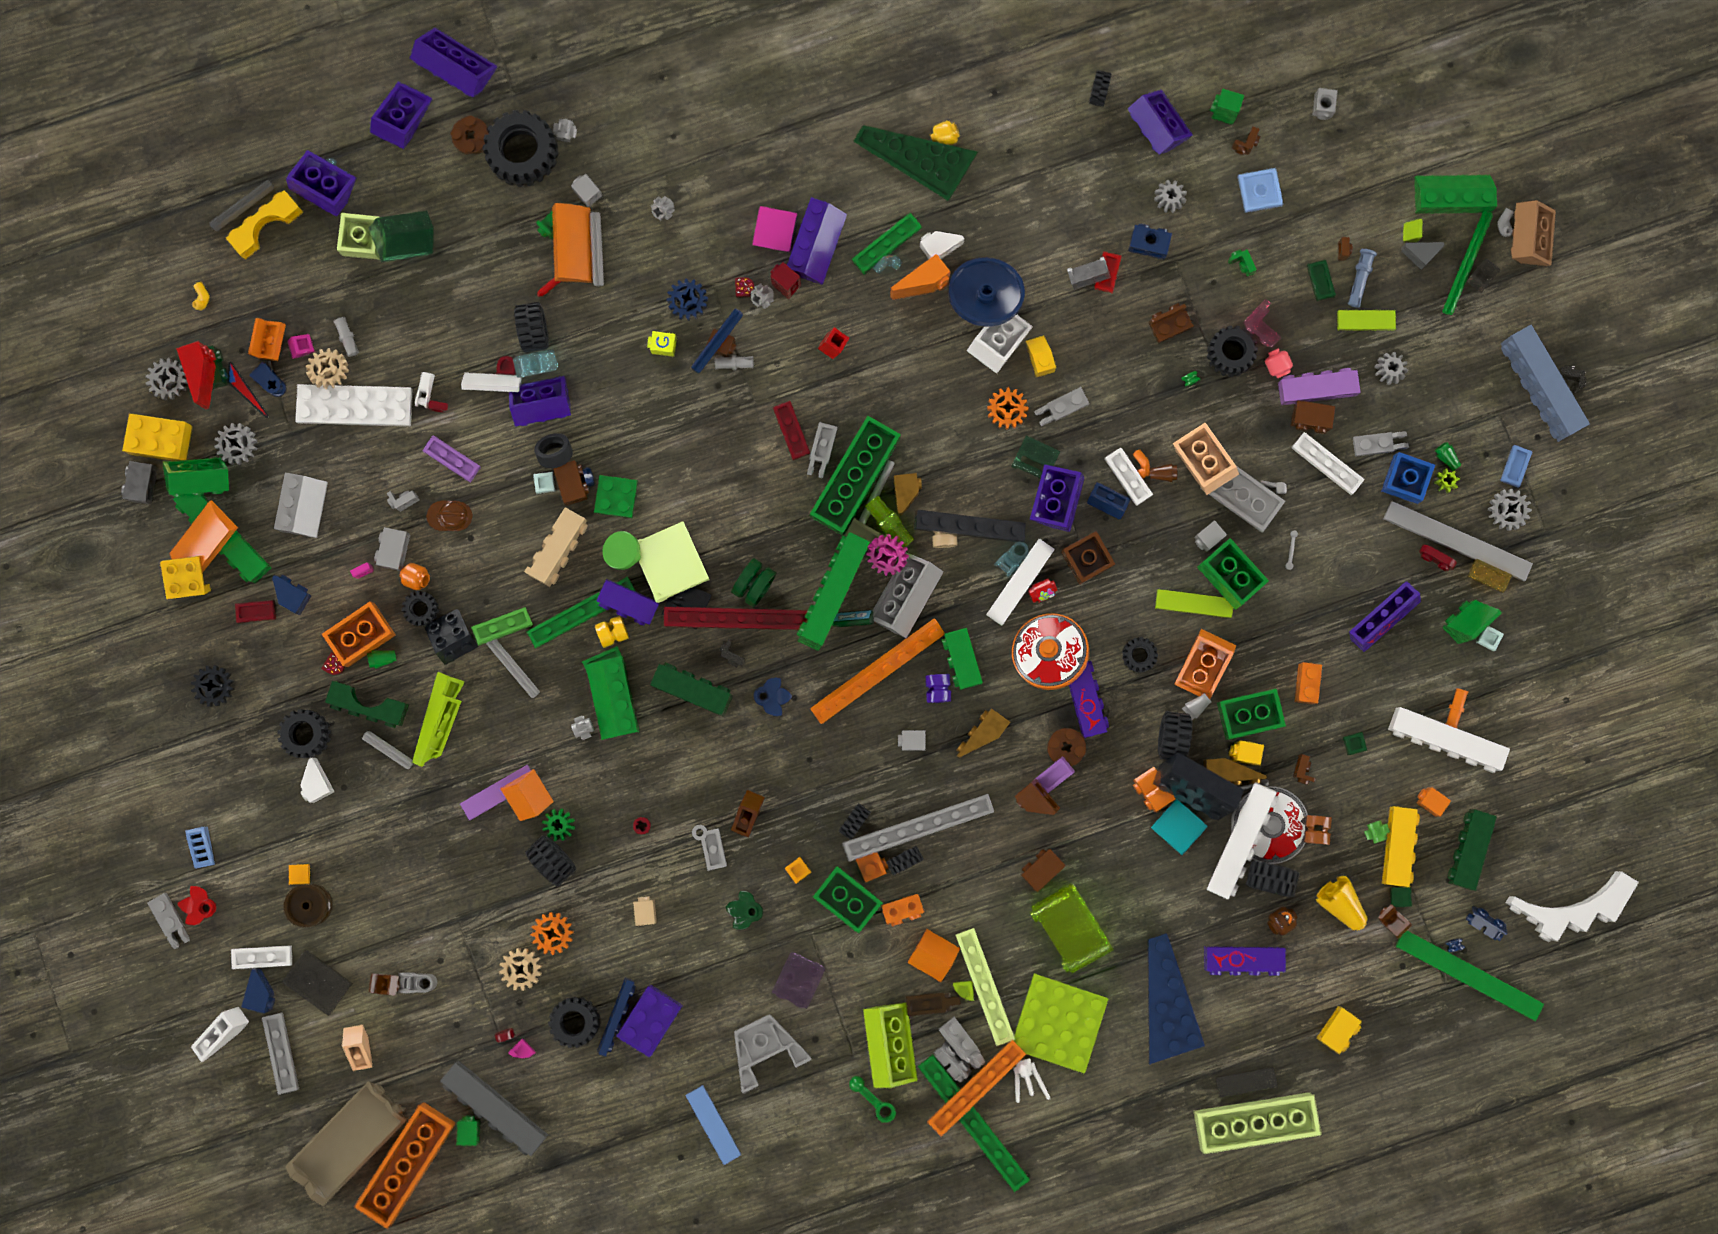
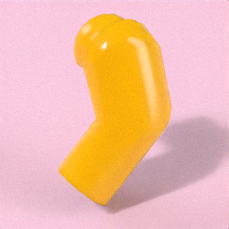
M198 282L193 286L198 297L192 303V306L196 310H203L206 308L210 296L203 283Z

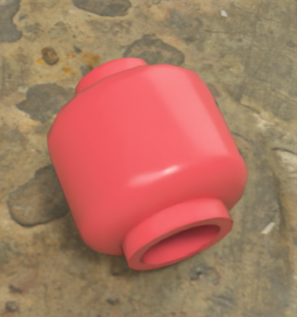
M1278 348L1268 353L1269 357L1265 359V364L1271 376L1280 378L1291 372L1290 369L1293 367V363L1287 351H1279Z

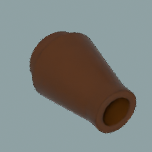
M1171 463L1150 468V479L1168 482L1177 480V465H1172Z

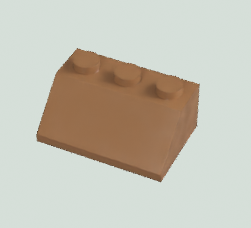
M1537 200L1516 203V210L1514 211L1515 224L1512 233V259L1524 264L1551 266L1556 212L1554 209Z

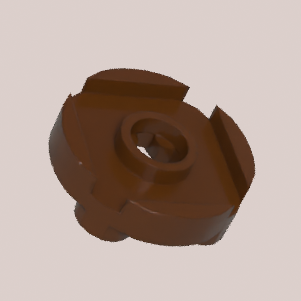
M470 115L456 122L451 131V137L457 150L466 155H476L483 152V145H485L483 141L484 135H488L486 124L479 118ZM474 132L473 135L475 138L473 140L471 138L467 140V133Z
M1062 728L1055 731L1049 738L1047 752L1054 763L1061 757H1064L1070 766L1079 763L1085 755L1086 743L1083 736L1076 730ZM1064 742L1072 746L1069 753L1061 749Z

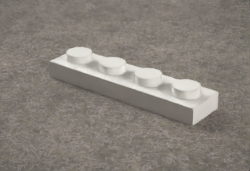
M1305 432L1292 446L1294 451L1350 495H1353L1365 480Z

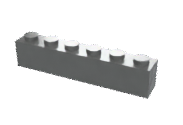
M460 1061L455 1062L441 1079L443 1088L449 1093L454 1092L459 1096L457 1099L466 1106L468 1104L473 1108L475 1115L488 1120V1125L496 1131L497 1129L500 1130L505 1140L518 1145V1150L522 1154L532 1156L547 1138L548 1134Z

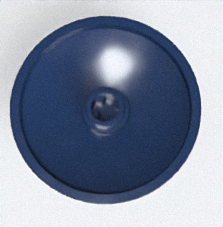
M976 258L965 262L956 269L951 277L948 293L953 309L961 318L978 326L992 327L1004 324L1018 314L1023 305L1025 288L1022 278L1009 264L993 258Z

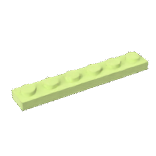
M974 928L956 934L996 1046L1009 1042L1012 1039L1015 1040Z

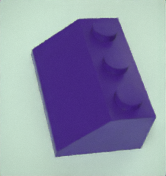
M1162 90L1142 95L1128 108L1132 119L1138 123L1143 135L1148 138L1152 148L1159 155L1169 152L1193 136Z
M307 150L288 174L286 181L289 190L337 217L348 202L356 177Z
M565 376L520 385L519 392H509V408L515 427L526 426L535 422H545L555 418H565L571 415Z
M1044 465L1030 520L1050 528L1070 532L1085 479L1083 474L1073 470Z

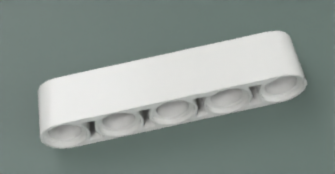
M1038 539L986 615L1002 626L1055 549L1041 539Z

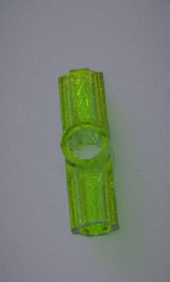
M878 495L865 505L886 535L890 534L891 539L897 536V542H904L903 548L907 547L914 540L902 525L900 518L894 511H890Z

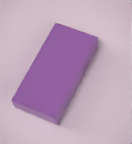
M1061 757L1036 777V779L1049 793L1075 771L1065 758Z

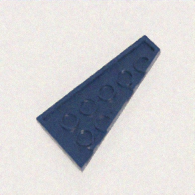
M1167 933L1148 939L1149 1064H1153L1203 1047L1205 1044Z

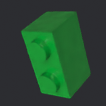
M1222 89L1220 95L1216 94L1210 109L1213 112L1212 119L1233 125L1240 112L1244 95Z

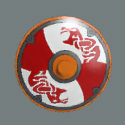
M1043 614L1032 618L1020 628L1013 641L1012 659L1019 675L1030 685L1045 690L1060 689L1073 683L1083 673L1089 659V644L1082 628L1069 617L1060 614Z

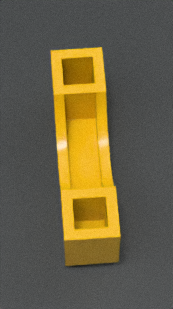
M284 190L277 193L268 204L262 205L255 215L246 218L243 222L244 224L239 228L230 231L226 239L239 255L246 260L260 248L258 235L265 224L271 221H283L290 224L303 211Z

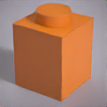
M1433 787L1422 789L1417 797L1419 798L1417 804L1435 817H1441L1451 802L1450 799Z

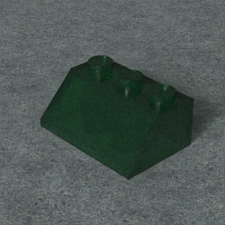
M427 210L376 218L368 228L381 263L431 255L433 253L434 227Z

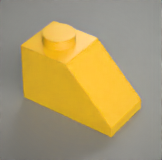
M1041 336L1025 341L1036 377L1055 372L1056 365L1045 337Z

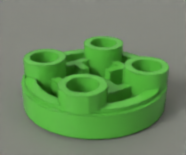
M619 531L613 533L603 545L602 553L605 562L616 570L628 569L639 562L641 558L640 544L636 537L628 532Z

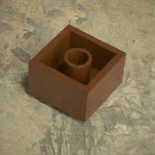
M1097 531L1061 551L1079 585L1115 565Z

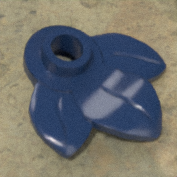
M781 678L768 679L763 687L757 688L754 692L755 702L763 706L765 712L769 715L781 716V705L787 703L792 698L789 691L780 688ZM761 693L767 694V698L765 700L760 699Z

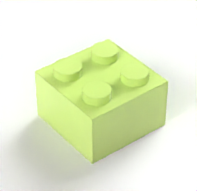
M341 213L337 251L342 256L380 259L384 222L379 216Z

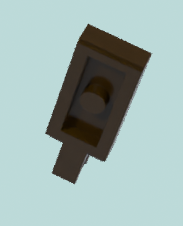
M945 992L906 996L908 1016L951 1011V1006L961 1005L960 996L950 997V993Z

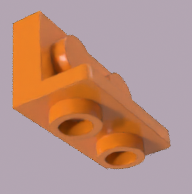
M878 852L855 859L865 883L887 874L886 869H888L885 858L880 859Z

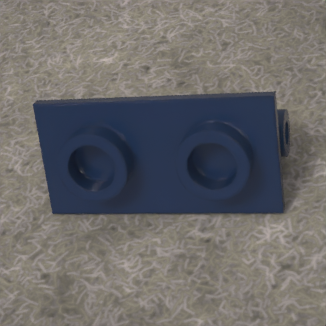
M1472 906L1473 914L1469 913L1466 917L1468 924L1479 931L1485 925L1486 928L1483 933L1493 940L1500 941L1503 938V934L1507 935L1506 924L1502 920L1492 918L1483 908L1478 909Z

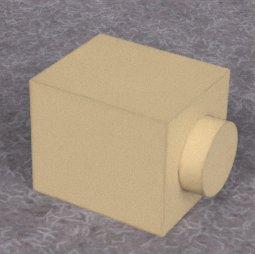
M648 896L639 897L637 902H633L636 926L657 923L655 900H650Z

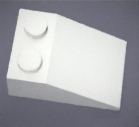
M1016 315L1004 324L984 327L967 351L995 373H998L1031 330L1032 326Z

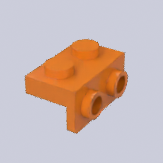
M256 318L248 354L261 360L278 361L286 324Z
M918 894L882 905L886 923H891L892 926L903 923L902 919L910 918V920L920 918L921 913H924Z

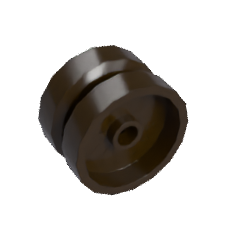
M317 884L299 885L291 889L284 900V913L287 919L293 925L299 927H312L325 922L333 908L330 893L323 886Z

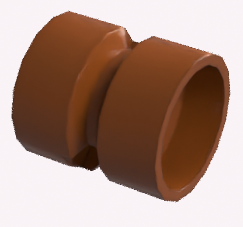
M1306 815L1308 831L1305 832L1304 843L1330 845L1331 834L1328 830L1331 829L1332 818ZM1314 825L1322 826V831H1314Z

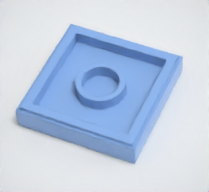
M1276 168L1238 175L1245 213L1283 205Z

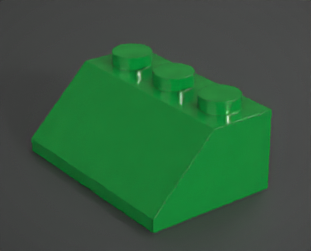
M222 458L163 461L166 488L169 495L181 497L184 494L191 493L193 495H203L205 492L221 494L224 491H229L228 468Z

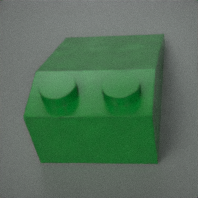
M1477 600L1465 601L1459 606L1458 609L1460 611L1456 615L1451 614L1445 620L1447 624L1442 628L1458 644L1474 640L1502 612Z

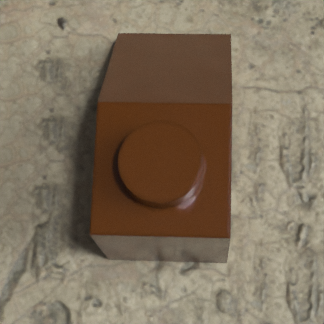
M1036 778L1014 796L1017 804L1027 812L1054 815L1060 809Z
M747 790L739 806L731 831L749 838L765 797Z

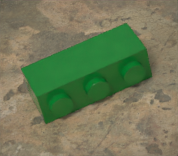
M967 628L944 634L945 639L941 640L944 650H948L950 655L947 658L949 668L954 669L955 676H952L954 686L959 687V690H964L981 685L983 682Z

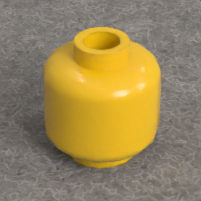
M948 120L933 127V134H930L932 141L947 145L956 144L958 137H960L956 124Z

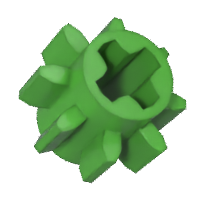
M1381 820L1368 824V830L1364 831L1367 840L1372 839L1373 843L1388 839L1386 834L1390 833L1388 824H1382Z

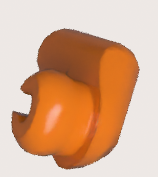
M1139 449L1133 453V456L1141 466V469H1138L1137 472L1144 479L1150 475V463Z

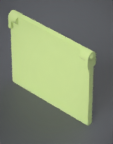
M684 522L638 540L641 555L639 563L657 603L709 580Z

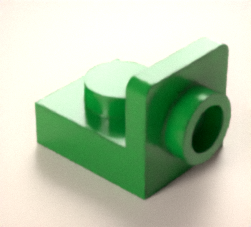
M552 210L541 222L539 220L536 222L538 226L537 231L544 238L548 236L551 240L553 239Z
M1240 249L1231 254L1228 260L1229 265L1240 261L1239 267L1242 273H1245L1247 277L1255 274L1257 269L1248 249L1243 252Z

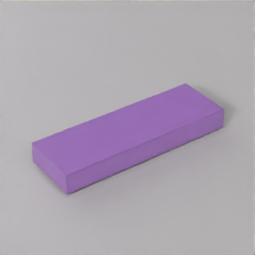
M434 435L422 450L470 483L481 468V466Z

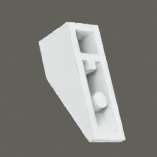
M239 1007L224 1011L205 1030L191 1048L200 1061L204 1062L238 1035L249 1021Z

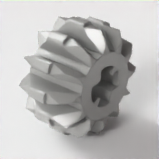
M1167 180L1165 185L1160 183L1159 189L1155 190L1157 196L1154 198V201L1160 202L1157 206L1158 208L1165 207L1164 212H1167L1168 208H1170L1172 213L1175 212L1176 208L1180 210L1182 204L1186 202L1184 196H1186L1187 192L1181 191L1183 185L1176 186L1177 181L1171 184Z
M1393 352L1391 356L1385 353L1384 357L1378 358L1379 364H1376L1375 368L1379 371L1375 374L1376 376H1382L1380 382L1387 379V385H1390L1392 381L1394 384H1398L1399 379L1403 380L1405 378L1404 373H1407L1408 369L1404 367L1407 361L1401 362L1403 355L1396 358V353ZM1388 367H1394L1395 370H1389Z

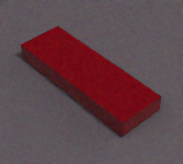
M791 401L774 406L773 410L792 460L794 461L811 454Z

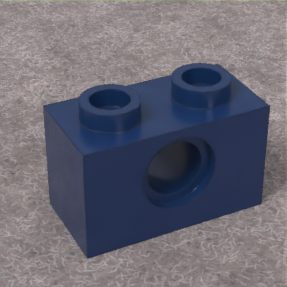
M1146 224L1135 225L1128 251L1165 260L1172 233L1163 228H1157V230L1149 228ZM1152 237L1155 243H1147L1146 238Z

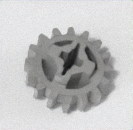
M168 358L165 362V360L160 359V364L153 362L154 368H148L151 374L145 375L146 378L150 379V381L146 382V385L151 387L149 391L155 393L154 396L162 397L164 400H167L169 396L170 399L174 400L175 394L181 396L180 390L186 391L184 384L188 383L185 379L182 365L179 366L180 363L175 360L173 362V360Z
M231 423V428L224 426V432L218 431L221 436L220 438H215L219 444L215 445L214 448L219 449L217 455L223 456V461L229 460V463L232 465L236 461L238 465H241V460L249 462L247 457H254L251 452L252 450H257L253 444H256L258 441L252 439L255 433L249 432L250 428L247 426L243 427L240 423L236 427L235 424ZM231 440L236 441L241 448L236 447Z
M1504 489L1500 491V494H1495L1494 498L1496 500H1490L1489 503L1493 506L1488 508L1493 513L1489 518H1495L1493 524L1499 523V529L1506 526L1507 531H1510L1512 526L1514 530L1519 529V525L1524 526L1526 524L1524 520L1530 519L1527 513L1532 511V509L1527 508V505L1531 504L1530 501L1525 502L1527 496L1521 497L1520 491L1518 490L1513 493V489H1509L1508 492ZM1514 505V507H1512V510L1510 511L1511 513L1506 514L1508 512L1507 510L1509 509V507ZM1505 519H1510L1511 521H1514V522H1508V521H1505Z

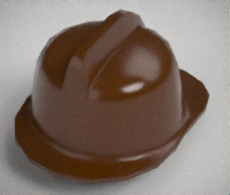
M460 501L435 502L430 506L426 515L429 525L439 531H462L472 521L471 509L464 502Z

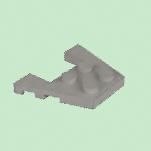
M770 1014L734 1031L742 1093L759 1086L751 1066L781 1051L788 1050L795 1067L812 1060L811 1056Z

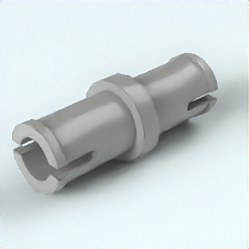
M345 317L334 320L333 322L340 335L339 340L343 343L347 356L357 355L359 350L353 339L354 334L350 332Z
M732 355V357H715V368H732V370H737V368H754V357H737V355Z

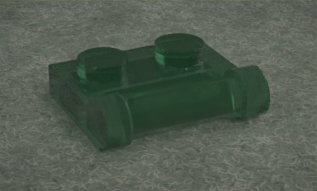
M1026 435L1011 467L1019 468L1041 479L1043 471L1020 461L1022 456L1043 466H1054L1061 451Z

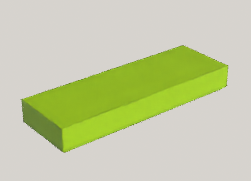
M1395 310L1337 311V330L1396 329Z

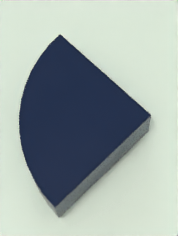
M584 468L583 474L587 486L595 485L591 468Z

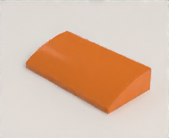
M555 203L553 206L555 281L592 283L590 208Z
M211 500L172 549L170 556L172 559L199 556L203 573L238 527Z

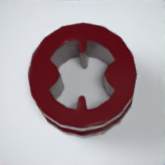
M640 817L634 821L633 829L637 834L643 835L650 831L651 823L647 818ZM640 820L643 823H647L646 830L643 832L641 829H637Z

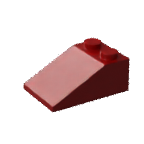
M199 341L176 348L194 403L204 409H209L216 368L214 351Z

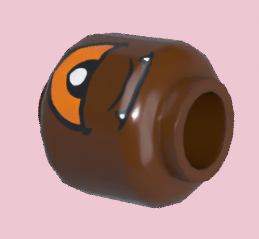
M1280 907L1269 915L1267 924L1275 935L1284 936L1296 928V919L1298 917L1293 909Z

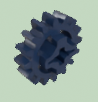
M685 279L683 284L678 280L677 287L672 285L673 292L668 291V295L671 298H667V303H672L668 307L669 310L674 309V316L679 314L680 320L686 316L687 320L690 321V316L697 319V313L703 315L702 308H707V304L704 302L708 301V297L704 296L707 292L705 289L701 290V283L696 286L694 279L691 283L688 282V279ZM695 291L700 295V300L694 296ZM690 296L691 301L688 300L687 303H685L684 299H687ZM675 300L681 303L680 309L676 306Z

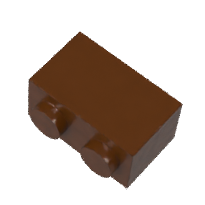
M1297 400L1293 407L1291 426L1296 427V430L1300 431L1313 429L1315 433L1326 434V432L1333 428L1336 406Z
M574 460L558 468H553L563 502L566 506L588 499L587 494L590 492L586 482L583 483L581 476L584 474L581 464L578 465Z
M1043 848L1036 855L1037 859L1032 864L1029 861L1021 869L1023 872L1020 875L1036 892L1040 891L1066 866L1050 848L1047 850Z

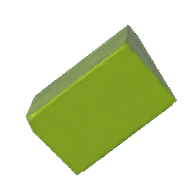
M1422 219L1404 224V242L1417 243L1422 238Z

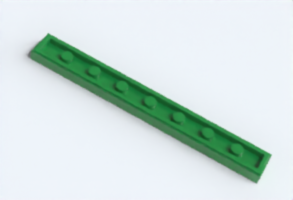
M1406 931L1395 945V947L1533 1021L1537 1020L1544 1006V1003L1409 931Z
M933 1054L918 1065V1068L945 1103L960 1090ZM974 1106L971 1107L959 1121L1013 1191L1016 1192L1030 1180Z

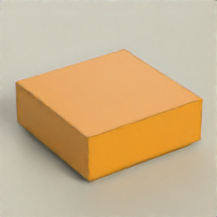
M801 857L785 868L796 884L811 873Z
M310 864L289 865V885L310 884Z

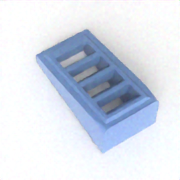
M208 827L186 830V838L195 869L215 865ZM201 834L202 837L195 839L194 835ZM197 842H204V845L196 846ZM206 849L205 853L197 854V850ZM208 857V860L199 862L198 858Z

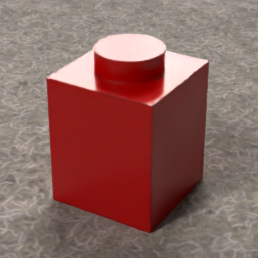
M834 327L825 335L817 349L831 359H834L842 352L849 337Z

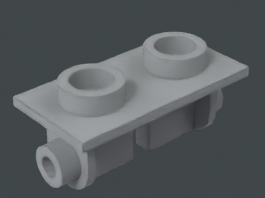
M947 1041L934 1052L936 1054L935 1057L943 1067L949 1063L951 1064L947 1071L955 1081L961 1082L971 1073L972 1070L965 1060L962 1061Z

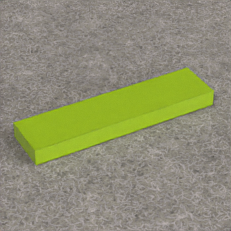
M1157 590L1155 609L1232 618L1233 607L1224 597Z

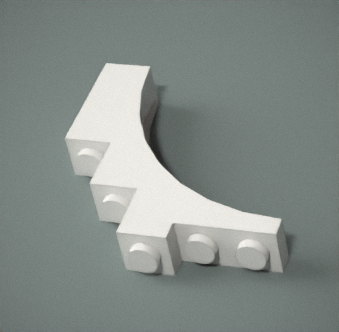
M1615 871L1609 881L1598 892L1584 901L1570 906L1557 908L1539 907L1509 896L1506 903L1511 906L1509 908L1511 911L1519 915L1523 913L1528 916L1526 920L1535 925L1538 924L1535 930L1540 933V938L1547 942L1551 940L1558 941L1567 925L1568 928L1578 933L1579 931L1587 932L1595 917L1605 923L1608 921L1616 922L1639 882L1623 872Z

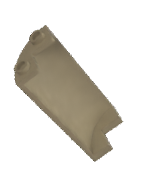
M368 1081L285 1166L290 1178L305 1187L310 1199L324 1206L407 1121L402 1114L404 1109L399 1104L393 1103L385 1094V1090L381 1085H374Z

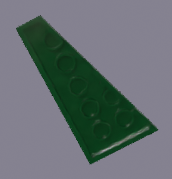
M862 125L853 141L947 201H950L978 154L977 151Z

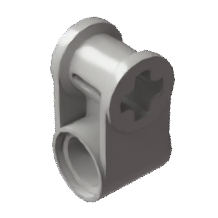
M399 973L401 978L398 993H424L434 990L437 986V978L433 974ZM424 978L429 979V988L423 986Z

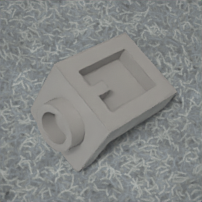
M391 491L387 493L389 496L387 501L391 508H396L400 512L420 500L413 491L403 492L399 495V499Z

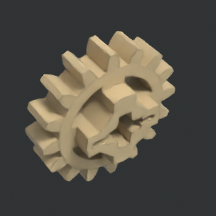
M330 348L326 352L320 349L319 355L313 353L315 358L308 359L311 365H306L308 370L306 374L310 378L311 383H315L318 388L322 385L324 389H327L328 385L335 388V383L341 385V378H347L344 373L349 372L346 367L348 363L344 360L343 354H339L337 350H334L332 353Z
M520 948L516 949V953L513 950L509 951L510 957L505 955L503 958L506 962L500 963L504 970L499 971V973L505 975L501 980H508L507 987L513 984L514 990H517L520 986L521 990L524 991L526 985L532 988V981L538 983L539 980L536 976L542 975L538 969L543 966L537 964L540 957L534 958V951L528 954V948H525L523 952H521ZM517 956L525 957L522 961L514 959ZM531 962L533 964V972L530 970ZM523 965V970L525 972L519 974V968L517 966ZM509 967H511V970H512V975H511V976H510L509 970H508ZM521 977L528 980L526 982H517Z

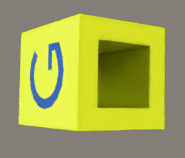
M653 331L652 337H648L647 347L650 348L652 354L674 357L677 337L675 334Z

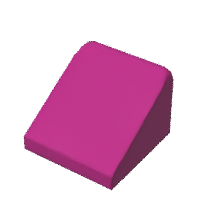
M309 334L293 336L288 340L293 359L315 352Z

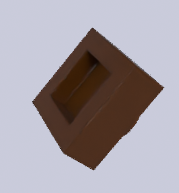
M1342 237L1338 241V260L1346 261L1352 254L1353 246L1350 243V237Z

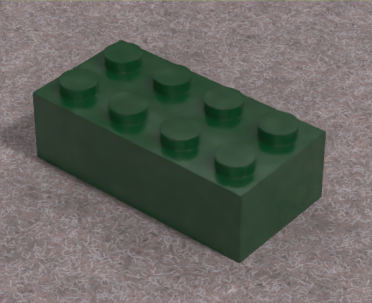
M665 662L664 665H658L650 684L652 687L722 717L725 716L733 698V695L730 694L731 690L721 685H718L716 688L712 686L713 683L702 677L700 680L694 678L695 675L683 670L680 673L677 671L676 666Z

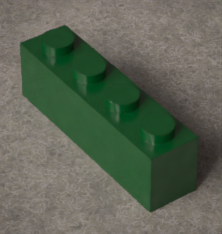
M1469 809V812H1466L1463 820L1465 823L1464 830H1461L1458 837L1460 844L1453 854L1454 865L1453 868L1449 869L1447 876L1449 884L1476 891L1497 816L1476 809Z

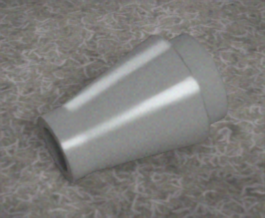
M1204 693L1185 703L1186 706L1182 709L1186 714H1190L1192 720L1194 718L1197 719L1211 703V700Z

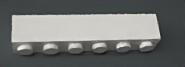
M1401 707L1395 709L1388 730L1393 731L1394 736L1399 738L1409 737L1411 742L1422 745L1424 743L1430 745L1429 749L1440 752L1443 750L1448 752L1447 756L1455 759H1459V757L1464 758L1466 763L1473 766L1480 764L1484 766V770L1492 773L1503 770L1510 751L1507 747Z
M1257 782L1254 783L1207 890L1226 899H1229L1230 895L1235 896L1239 887L1236 885L1238 877L1243 878L1247 869L1243 866L1246 860H1251L1255 852L1252 850L1254 842L1259 843L1263 834L1259 832L1262 824L1267 825L1271 816L1267 813L1270 807L1274 808L1279 797L1276 796V791Z

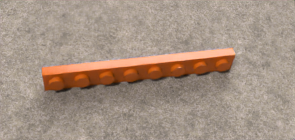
M935 618L811 707L810 709L821 724L941 638L945 633Z

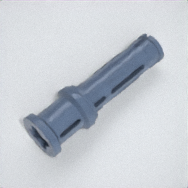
M1360 249L1361 256L1359 263L1355 267L1357 273L1348 305L1351 307L1360 308L1367 277L1373 270L1372 263L1374 257L1377 256V252L1369 249Z

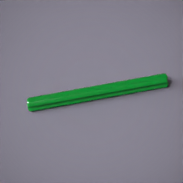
M1484 211L1480 217L1442 310L1444 314L1452 315L1493 217V213L1489 211Z

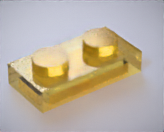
M1475 559L1467 577L1503 593L1508 586L1512 574L1479 559Z

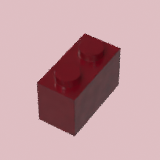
M784 262L780 266L777 264L771 270L772 286L787 299H790L801 287L800 276Z

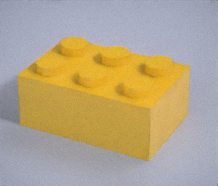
M129 414L122 451L130 455L169 461L186 460L192 425L183 421Z

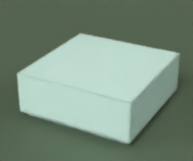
M553 472L534 474L536 494L555 492Z
M1488 626L1481 632L1477 643L1492 651H1496L1504 634Z

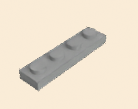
M282 1012L262 1017L278 1095L298 1090L299 1086L284 1014Z

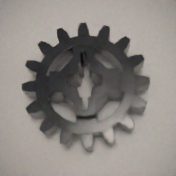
M207 665L206 671L199 669L200 675L194 674V677L197 679L196 682H191L192 685H195L191 692L197 693L194 698L197 700L201 699L200 704L203 705L207 702L208 707H212L213 703L219 707L220 701L227 703L225 698H231L232 695L229 692L235 690V688L230 686V684L234 683V680L229 679L232 674L225 673L226 669H219L217 665H214L213 669ZM216 684L219 688H210L206 685Z

